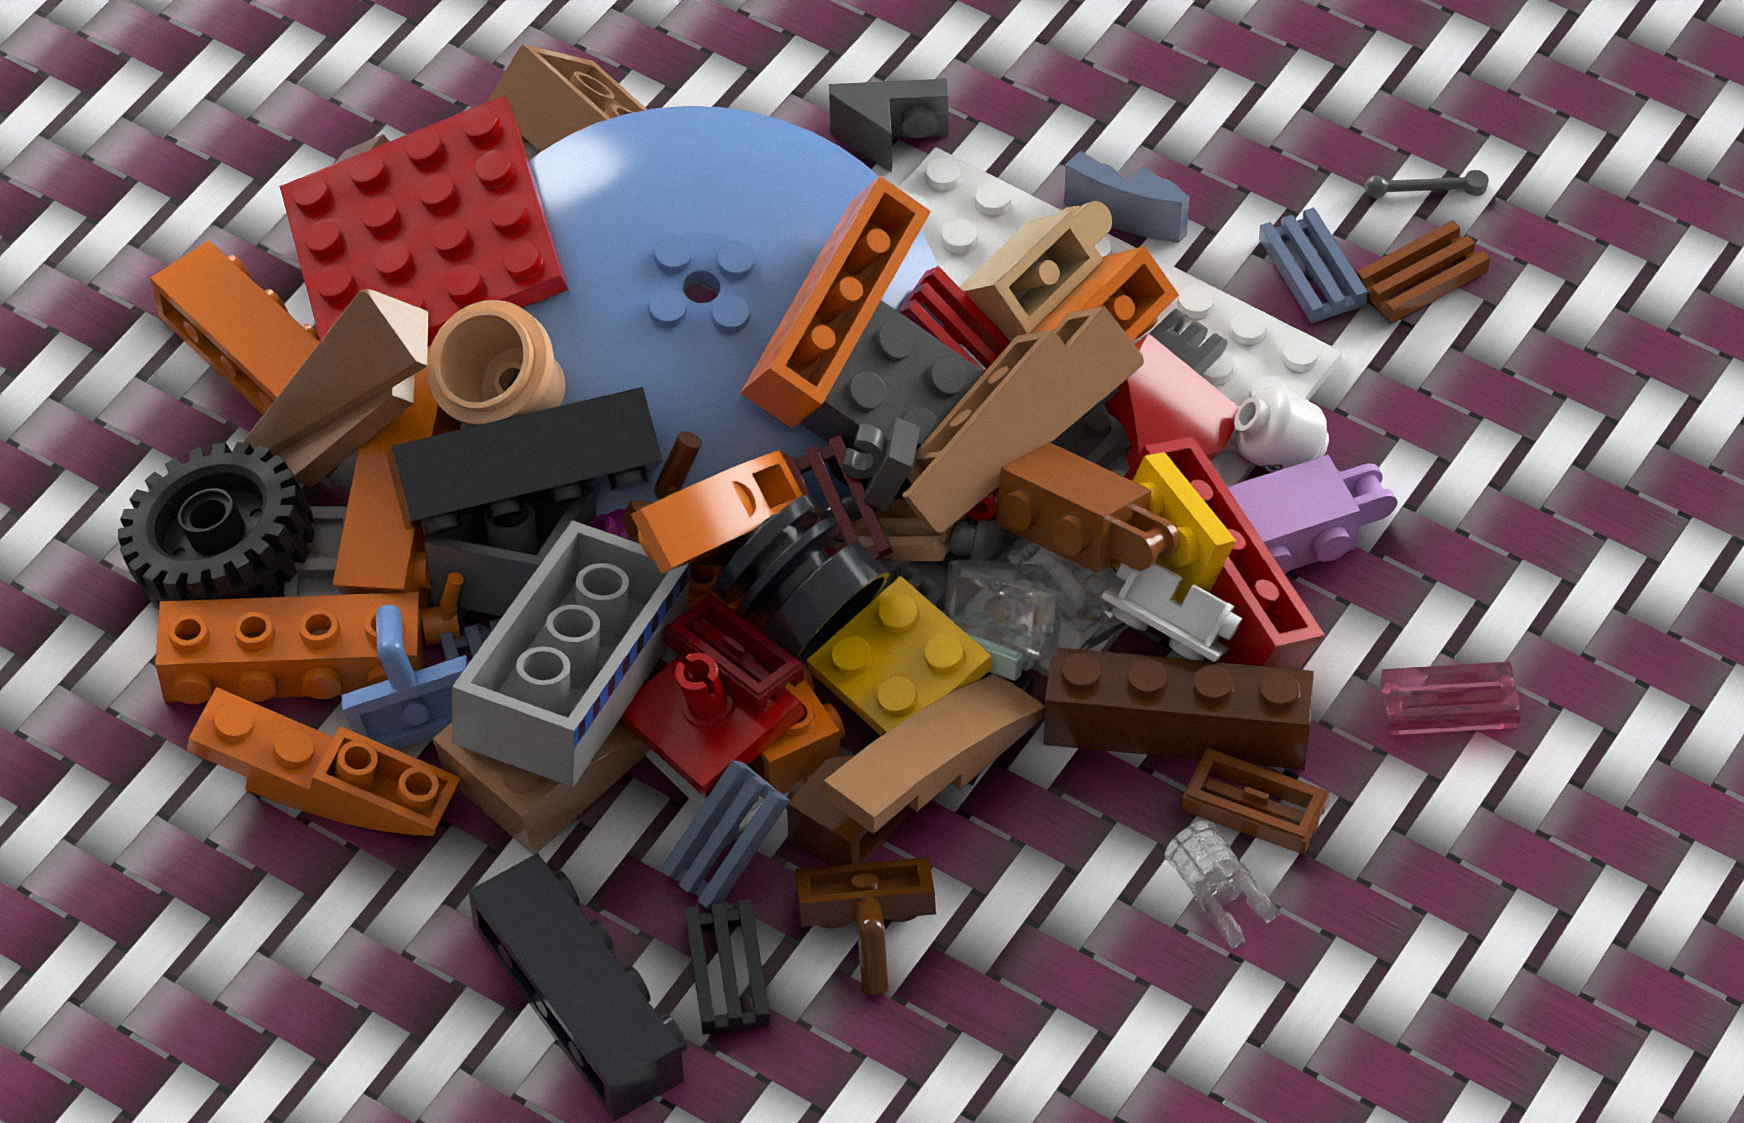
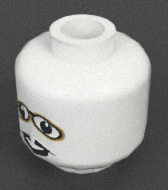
M1281 386L1264 388L1253 395V397L1247 398L1240 405L1235 415V444L1240 455L1271 473L1322 457L1327 450L1329 435L1326 417L1322 410L1315 404Z

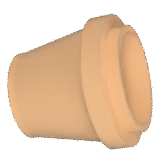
M487 300L466 306L445 322L435 336L429 351L427 378L434 399L447 414L467 426L473 427L558 407L563 401L566 388L565 376L561 366L554 358L552 344L546 330L536 318L513 303ZM518 374L513 384L508 388L511 379Z

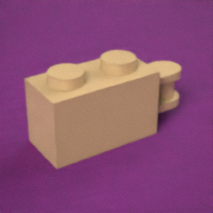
M1093 201L1082 206L1067 207L1059 214L1029 220L959 288L1007 338L1029 334L1104 261L1095 245L1111 229L1112 216L1108 207L1102 202Z

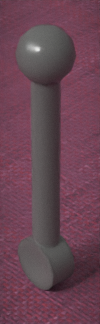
M1471 170L1465 177L1386 181L1382 176L1374 175L1367 179L1365 192L1368 196L1375 199L1383 197L1387 192L1465 189L1467 193L1478 196L1486 192L1489 178L1486 173L1480 170Z

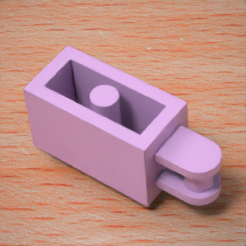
M1329 455L1227 487L1284 574L1290 570L1318 561H1333L1343 556L1346 552L1355 550L1358 527L1384 519L1395 510L1398 504L1393 492L1389 489H1383L1380 483L1382 482L1383 475L1377 465L1369 463L1338 472Z

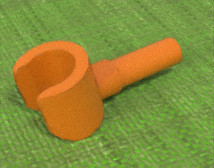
M452 572L448 575L442 599L439 601L440 606L421 609L425 646L441 644L439 634L452 631L454 639L460 638L456 611L464 577L458 572Z

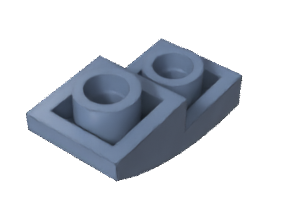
M1082 151L1078 152L1065 164L1064 204L1068 207L1082 206L1088 202L1099 201L1108 207L1112 216L1111 227L1141 237L1180 242L1187 236L1189 195L1184 193L1174 182L1160 178L1143 166L1127 180L1120 176L1110 165L1101 164Z

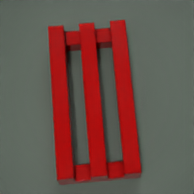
M939 266L925 271L898 311L984 371L983 374L1011 343L1003 332ZM922 303L944 325V327H941L932 318V316L921 306ZM960 344H962L982 364V366L985 368L984 370L959 346Z

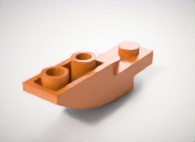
M780 450L745 462L671 494L631 514L639 530L638 538L640 545L646 555L656 562L661 574L725 550L745 539L764 520L803 496L785 461L790 458L788 452L781 454Z
M218 687L214 690L190 734L187 745V752L246 776L245 790L279 804L344 824L406 835H434L461 777L342 726L338 727L334 737Z

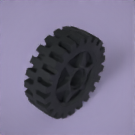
M226 442L213 444L211 455L208 456L199 447L188 451L190 459L188 463L182 465L177 457L165 463L169 472L166 476L163 477L154 471L145 479L149 489L148 492L136 489L129 499L133 509H124L120 518L124 528L118 529V541L121 545L120 551L131 575L148 601H151L158 610L160 601L254 598L260 592L267 598L272 597L280 591L276 580L279 578L290 582L298 573L293 562L304 563L310 553L306 544L313 543L315 532L311 524L314 523V518L303 490L285 461L278 454L273 456L269 449L260 445L254 451L250 443L237 442L233 451H231Z

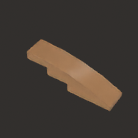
M997 674L989 675L963 686L926 706L870 743L824 780L823 797L874 834L905 806L908 805L918 812L950 783L961 790L1045 717V705L1005 677Z

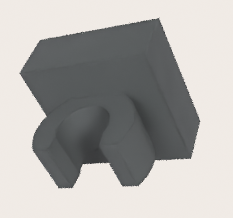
M897 417L887 436H885L881 430L874 426L860 424L854 446L869 452V454H862L847 448L844 453L841 470L853 478L868 479L863 502L885 511L888 510L913 466L921 427Z

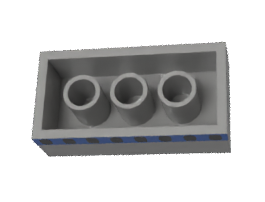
M572 520L452 686V744L574 787L669 647L663 643L664 627L689 609L691 563L661 574L656 562L646 555L639 543Z

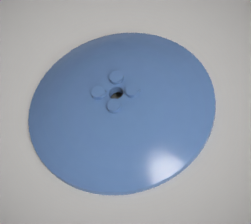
M705 106L655 108L601 121L566 136L541 151L529 161L569 290L522 309L536 318L544 327L552 344L554 358L563 370L566 388L560 406L643 387L662 457V462L656 469L647 472L649 482L619 491H612L609 482L588 486V488H594L596 517L600 514H608L619 508L626 509L630 500L658 501L654 492L655 484L678 434L682 431L691 432L702 441L701 448L682 489L777 450H780L781 454L788 452L790 457L793 456L794 459H798L806 455L805 450L814 446H817L819 449L829 444L800 423L791 429L740 394L849 202L871 184L878 175L840 146L802 127L754 112ZM922 230L918 233L881 299L897 311H899L925 271L937 266L933 252ZM703 283L713 287L717 291L718 296L707 303H696L687 298L684 291L693 284ZM922 303L921 306L932 316V318L941 327H944V325ZM518 374L511 379L508 388L513 384ZM825 463L840 498L851 495L850 488L840 482L831 473L828 463ZM813 469L802 474L812 498L822 508L829 505Z

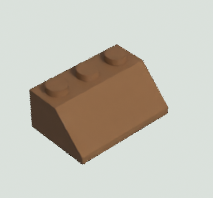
M521 44L487 100L488 102L505 95L514 111L523 142L531 143L540 152L566 136L595 123L628 113L648 110L594 61Z

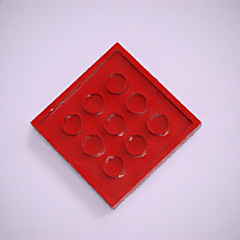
M505 95L279 186L320 341L362 289H371L427 310L428 346L432 345L435 336L450 317L471 304L487 300H500L524 308L569 290L515 114Z

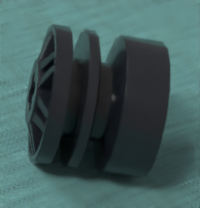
M809 494L797 498L757 526L739 545L713 587V591L726 604L743 597L736 613L747 621L761 616L772 608L775 613L769 620L763 633L805 665L810 656L875 599L889 577L888 572L858 542L844 547L831 557L827 554L841 526L832 517L824 519L814 526L822 512V507Z

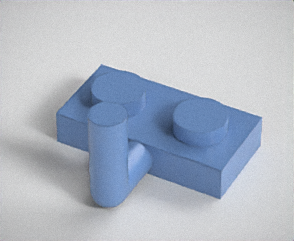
M394 605L381 606L375 615L377 653L389 680L343 694L342 710L353 732L398 750L433 739L452 722V686L467 667L469 661L467 656L464 655L414 671L404 650L402 614L400 609Z

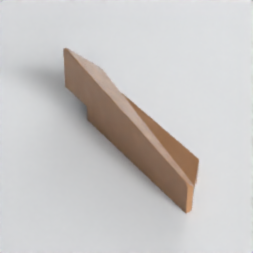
M371 289L360 290L250 431L244 442L250 443L254 451L260 445L269 449L273 456L278 454L291 469L298 483L313 487L414 403L415 374L427 366L428 311Z
M1105 306L1069 312L1060 321L1055 330L1051 329L1016 336L915 452L913 466L907 475L912 485L903 493L904 500L930 531L943 533L999 486L1002 467L1049 442L1051 443L1141 368L1144 364L1142 353Z

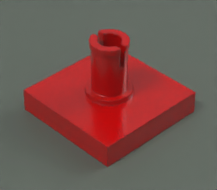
M714 625L711 627L723 638L726 636ZM693 653L687 655L685 659L680 655L677 656L641 687L620 720L707 799L732 760L743 762L746 765L750 764L805 715L801 701L786 689V694L777 701L770 697L767 702V708L757 715L723 688L717 663L711 656L705 653Z

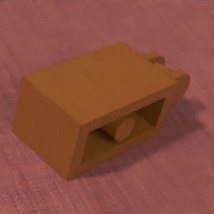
M1050 442L1001 468L995 524L1095 573L1101 572L1116 562H1121L1135 570L1143 571L1153 566L1158 558H1166L1174 554L1180 546V537L1176 527L1167 519L1149 511L1152 490Z

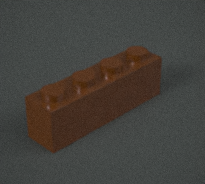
M1052 647L1045 698L1044 745L1201 760L1206 748H1210L1254 765L1305 770L1314 671Z

